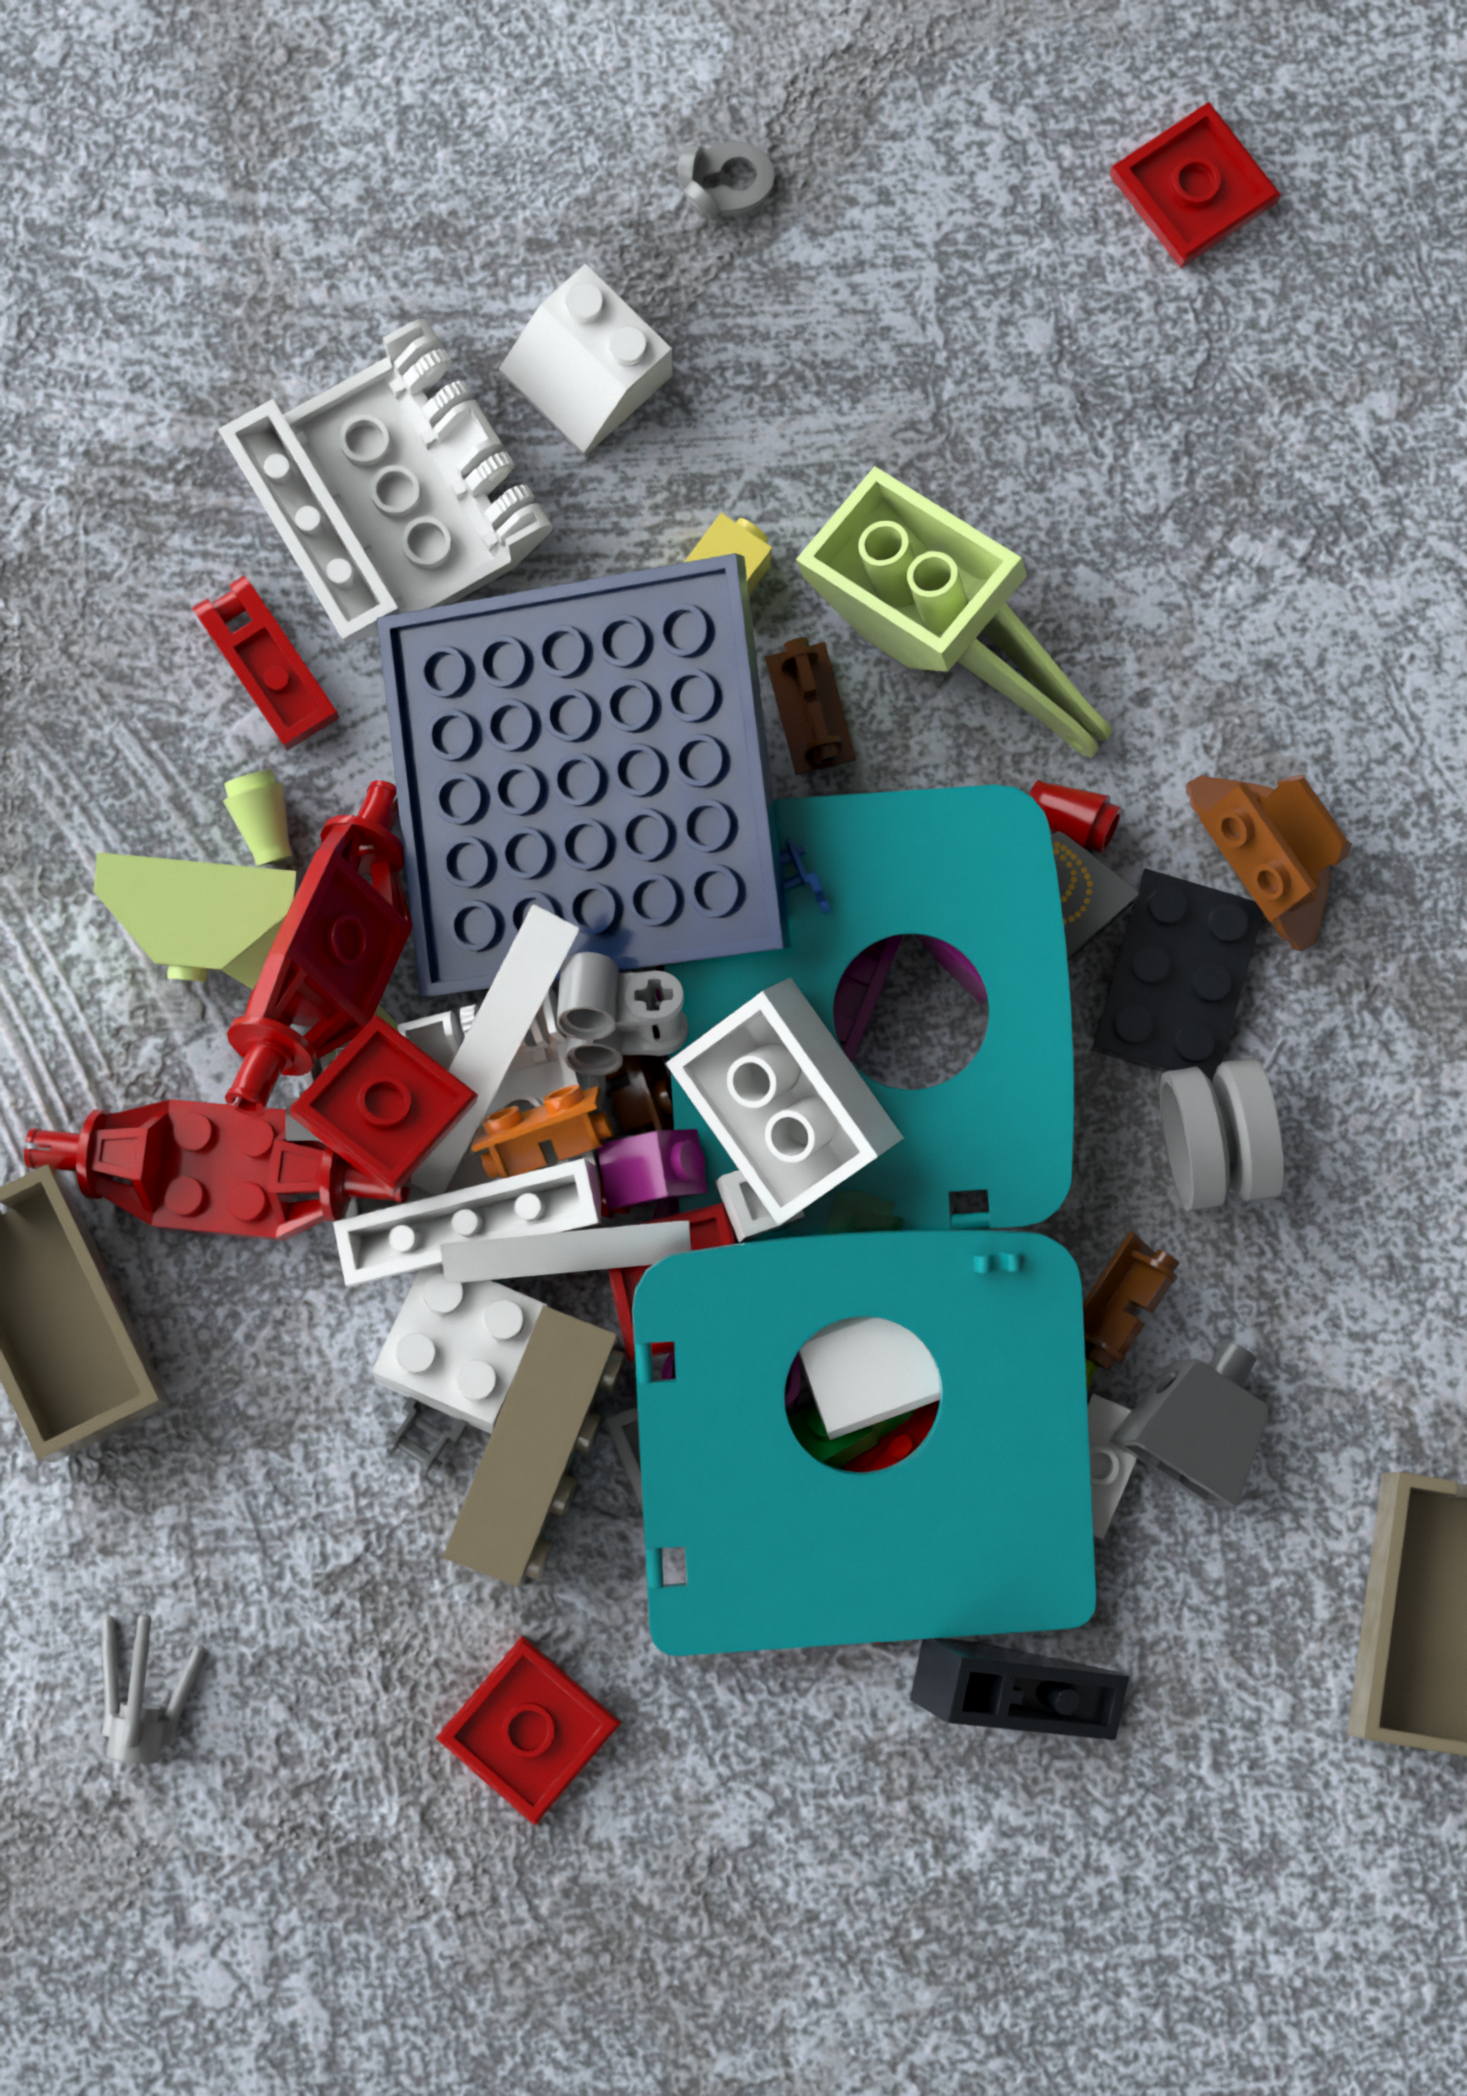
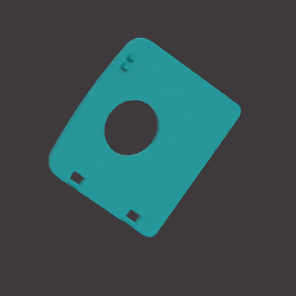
M996 784L773 799L779 851L787 849L786 839L790 837L795 847L803 845L806 854L799 856L806 875L816 873L831 912L823 915L811 886L799 884L784 891L791 948L664 965V972L676 977L682 985L684 1003L681 1010L687 1016L689 1027L687 1041L680 1049L670 1054V1060L756 995L790 977L842 1049L836 1034L833 1018L834 998L840 979L850 963L862 951L876 942L898 935L916 934L933 937L948 943L960 951L976 968L985 986L989 1005V1019L982 1045L972 1061L956 1076L936 1086L923 1089H899L886 1086L866 1076L852 1063L904 1139L802 1209L805 1217L797 1223L740 1243L851 1232L1024 1227L1043 1222L1059 1210L1070 1191L1074 1133V1061L1066 939L1058 877L1049 824L1045 813L1030 795L1016 787ZM793 861L781 866L783 880L798 875ZM671 1072L674 1130L698 1129L700 1147L705 1158L704 1171L708 1193L679 1199V1213L723 1203L716 1181L721 1176L737 1171L739 1168ZM988 1190L989 1212L950 1214L949 1192Z
M989 1230L851 1232L772 1239L675 1253L661 1258L644 1272L635 1288L632 1313L648 1621L652 1642L658 1650L672 1656L718 1654L1072 1629L1080 1627L1090 1620L1096 1607V1582L1082 1282L1077 1263L1064 1246L1043 1234L1035 1232ZM853 1317L882 1318L897 1323L911 1331L929 1351L935 1363L940 1384V1401L936 1419L921 1445L902 1461L887 1468L870 1472L840 1470L824 1464L808 1453L791 1430L784 1402L787 1375L795 1356L802 1346L824 1327ZM674 1341L676 1379L653 1380L651 1343ZM662 1548H685L686 1583L664 1584Z

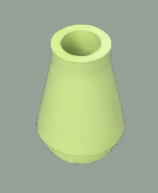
M273 769L254 772L224 783L228 798L224 799L223 803L251 850L256 866L262 867L293 857L289 844L284 783L276 782Z

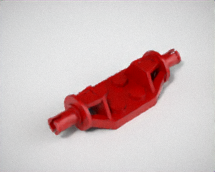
M375 780L369 784L366 790L367 794L357 816L337 815L326 821L320 833L322 844L315 852L267 955L259 980L251 992L245 1014L235 1018L227 1032L229 1044L239 1055L244 1057V1060L231 1088L228 1089L225 1095V1100L228 1104H234L233 1109L240 1113L255 1117L263 1116L280 1074L285 1076H301L309 1073L316 1060L354 1039L375 1014L413 928L399 875L405 863L403 845L391 833L399 815L398 798L396 797V785L390 782ZM360 873L372 876V885ZM295 1024L310 1027L311 1029L302 1036L290 1026Z
M169 1099L113 1114L109 1110H93L87 1116L81 1133L31 1128L25 1139L27 1143L37 1144L38 1148L50 1149L24 1148V1161L28 1169H38L48 1164L56 1170L77 1172L80 1191L87 1199H101L104 1197L160 1230L285 1241L326 1220L333 1222L342 1220L347 1213L352 1197L405 1203L410 1193L409 1187H401L391 1197L321 1140H286V1109L267 1108L263 1116L255 1117L233 1109V1105ZM116 1176L132 1180L134 1186L113 1181V1178ZM320 1193L319 1199L293 1202L294 1194Z

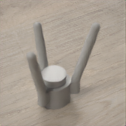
M142 1614L138 1618L128 1702H121V1705L119 1699L115 1619L113 1616L107 1615L102 1620L105 1700L102 1735L109 1737L106 1756L125 1762L147 1764L159 1762L161 1745H174L179 1718L206 1653L203 1645H196L193 1648L163 1719H159L161 1707L143 1703L151 1617L148 1614Z

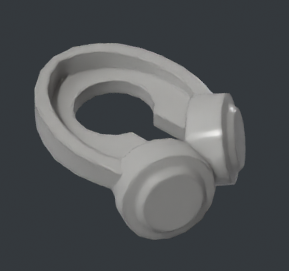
M729 141L719 143L704 151L701 150V146L686 145L678 161V175L681 185L686 188L683 192L686 195V201L705 219L710 218L713 221L718 215H740L759 207L770 195L775 178L774 165L769 156L761 148L745 142ZM742 160L748 162L756 171L755 182L745 190H733L726 185L711 189L703 186L706 178L721 175L722 169L732 161Z

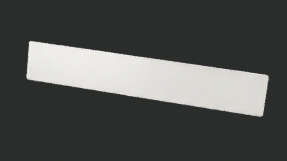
M532 905L448 1070L478 1094L477 1103L411 1175L410 1183L435 1196L445 1193L579 932L577 926L537 905Z

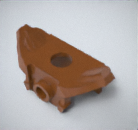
M1305 774L1290 776L1278 781L1276 789L1258 784L1203 775L1187 782L1186 794L1190 797L1189 803L1191 808L1198 814L1199 820L1269 922L1273 923L1278 935L1283 941H1288L1293 950L1303 951L1317 942L1330 885L1331 873L1329 866L1332 864L1336 866L1347 858L1352 843L1347 840L1305 779Z

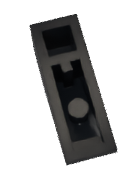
M948 1638L922 1639L910 1701L950 1724L1116 1740L1129 1676L1122 1672L981 1642Z

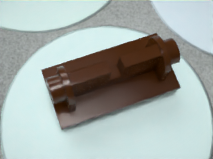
M795 638L784 643L785 652L765 656L795 775L856 761L825 642L809 645L808 638Z
M652 1025L654 1037L659 1039V1028L657 1025ZM623 1055L622 1066L617 1071L605 1075L606 1081H614L628 1075L631 1085L611 1093L624 1135L637 1136L654 1131L674 1130L671 1078L667 1075L662 1057L655 1055Z
M1132 1231L1129 1232L1115 1255L1110 1259L1107 1267L1083 1302L1085 1359L1093 1362L1097 1368L1101 1367L1107 1371L1111 1369L1115 1362L1123 1363L1124 1356L1145 1326L1139 1318L1133 1316L1137 1307L1153 1314L1172 1283L1174 1284L1178 1279L1174 1271L1180 1263L1160 1249L1155 1253Z

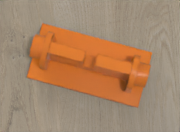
M577 1084L566 1086L546 1095L543 1098L544 1105L520 1113L517 1106H512L486 1116L481 1121L483 1126L476 1130L471 1148L473 1152L489 1148L490 1152L481 1155L482 1164L488 1178L492 1179L501 1176L502 1179L547 1166L548 1161L540 1142L551 1139L559 1161L603 1147V1139L613 1136V1131L604 1111L595 1115L592 1111L597 1109L601 1092L599 1086L581 1091L580 1086Z

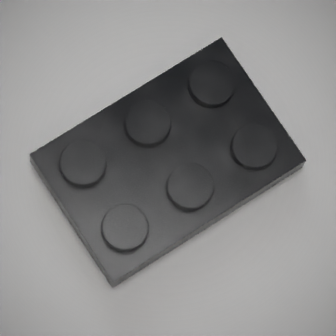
M1144 868L1137 886V891L1140 894L1131 907L1090 1050L1164 1073L1198 1067L1212 1084L1217 1067L1223 1059L1263 912L1254 900Z

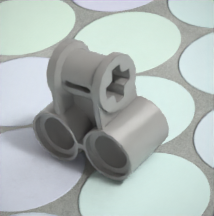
M582 952L566 957L560 968L557 1026L560 1031L566 1034L564 1061L567 1066L577 1073L602 1076L617 1071L622 1066L623 1055L662 1056L680 1049L687 1041L689 1033L687 1016L681 1010L684 1003L681 983L676 977L663 971L619 973V967L616 962L610 957L599 953ZM655 988L660 990L662 1002L655 1001ZM658 1024L659 1039L654 1037L652 1025Z

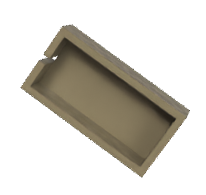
M47 1164L0 1187V1203L13 1209L4 1214L0 1210V1380L37 1460L54 1463L171 1405V1402L64 1175Z
M544 1305L542 1306L442 1558L516 1587H524L528 1576L535 1579L541 1578L555 1543L544 1538L553 1513L565 1517L579 1482L577 1478L569 1476L577 1452L589 1456L603 1421L600 1415L593 1413L600 1393L604 1391L613 1395L627 1360L624 1353L617 1351L620 1345L617 1334Z
M1392 1472L1381 1475L1347 1735L1467 1756V1484L1458 1485V1481L1405 1472Z

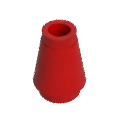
M1037 780L1029 795L1033 797L1045 813L1049 830L1053 833L1057 831L1063 832L1085 850L1089 851L1091 849L1103 854L1117 829L1122 814V807L1110 803L1109 795L1053 783L1048 784Z

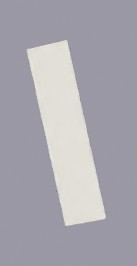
M689 1220L439 1244L445 1283L652 1265L670 1254L691 1251Z

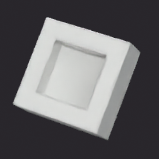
M740 1170L723 1175L716 1181L739 1243L797 1223L805 1217L803 1210H801L778 1226Z

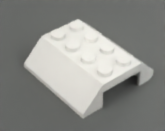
M426 319L412 321L383 337L387 354L386 358L287 413L282 414L274 399H271L218 429L344 643L379 636L377 618L440 607L456 602L514 569L553 529L541 506L538 503L531 504L535 496L527 484L510 488L493 504L487 496L507 477L508 473H511L515 464L507 451L500 453L503 449V444L477 401L468 400L471 398L470 395L472 393L466 383L458 380L441 388L436 393V396L430 400L426 397L425 394L445 374L444 372L452 366V360L444 348H439L441 342Z
M551 986L483 1119L507 1107L517 1106L520 1113L544 1105L543 1098L546 1095L566 1086L577 1084L580 1086L581 1091H584L580 1073L573 1071L564 1061L566 1034L560 1031L557 1026L558 1001ZM476 1005L460 1008L463 1031L455 1013L448 1011L399 1024L398 1032L445 1069L449 1070L479 1009ZM352 1040L336 1049L337 1054L333 1050L315 1061L310 1072L304 1074L306 1089ZM473 1136L444 1194L435 1196L410 1182H405L402 1187L410 1188V1193L405 1203L352 1197L346 1213V1219L333 1222L345 1285L352 1287L442 1264L439 1245L441 1243L569 1232L601 1224V1168L597 1149L595 1148L559 1161L551 1139L540 1142L548 1161L547 1166L502 1179L501 1176L489 1179L481 1159L482 1154L490 1152L489 1148L473 1152L471 1148Z

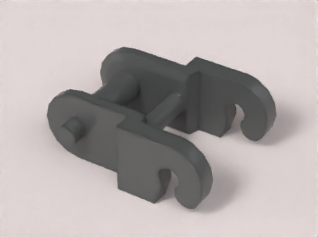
M409 1397L402 1407V1414L407 1416L397 1433L390 1430L386 1436V1439L391 1441L386 1452L391 1455L397 1449H400L423 1464L421 1474L426 1476L432 1467L437 1471L443 1464V1462L438 1460L447 1443L454 1447L457 1446L469 1423L460 1419L453 1431L445 1430L442 1432L418 1417L415 1409L419 1402L417 1399ZM413 1425L438 1440L431 1452L406 1437Z

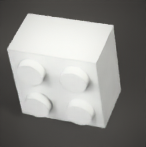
M443 1264L419 1269L372 1370L375 1382L408 1398L413 1397L418 1402L458 1420L463 1419L470 1425L492 1434L543 1305L547 1307V1304L492 1280L445 1283Z

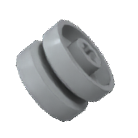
M1255 1057L1222 1062L1217 1067L1212 1084L1198 1067L1167 1071L1162 1074L1159 1095L1163 1139L1173 1184L1184 1209L1190 1212L1223 1205L1228 1194L1229 1184L1243 1202L1274 1198L1281 1195L1284 1183V1156L1281 1130L1271 1087L1261 1063Z

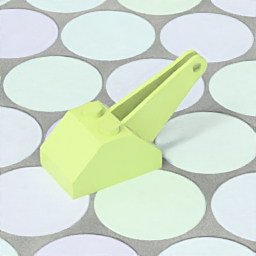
M875 466L797 557L796 562L803 578L862 638L910 669L948 672L957 661L1048 726L1077 752L1089 758H1092L1099 750V746L1092 736L1100 741H1106L1113 733L1106 720L1086 701L1006 604L1009 597L1027 577L1022 557ZM983 631L1042 692L976 639L980 632Z
M97 852L93 892L156 965L168 966V979L207 982L208 970H217L226 973L253 990L259 980L272 944L294 900L296 871ZM378 1005L374 1016L377 1014L398 1031V1024Z

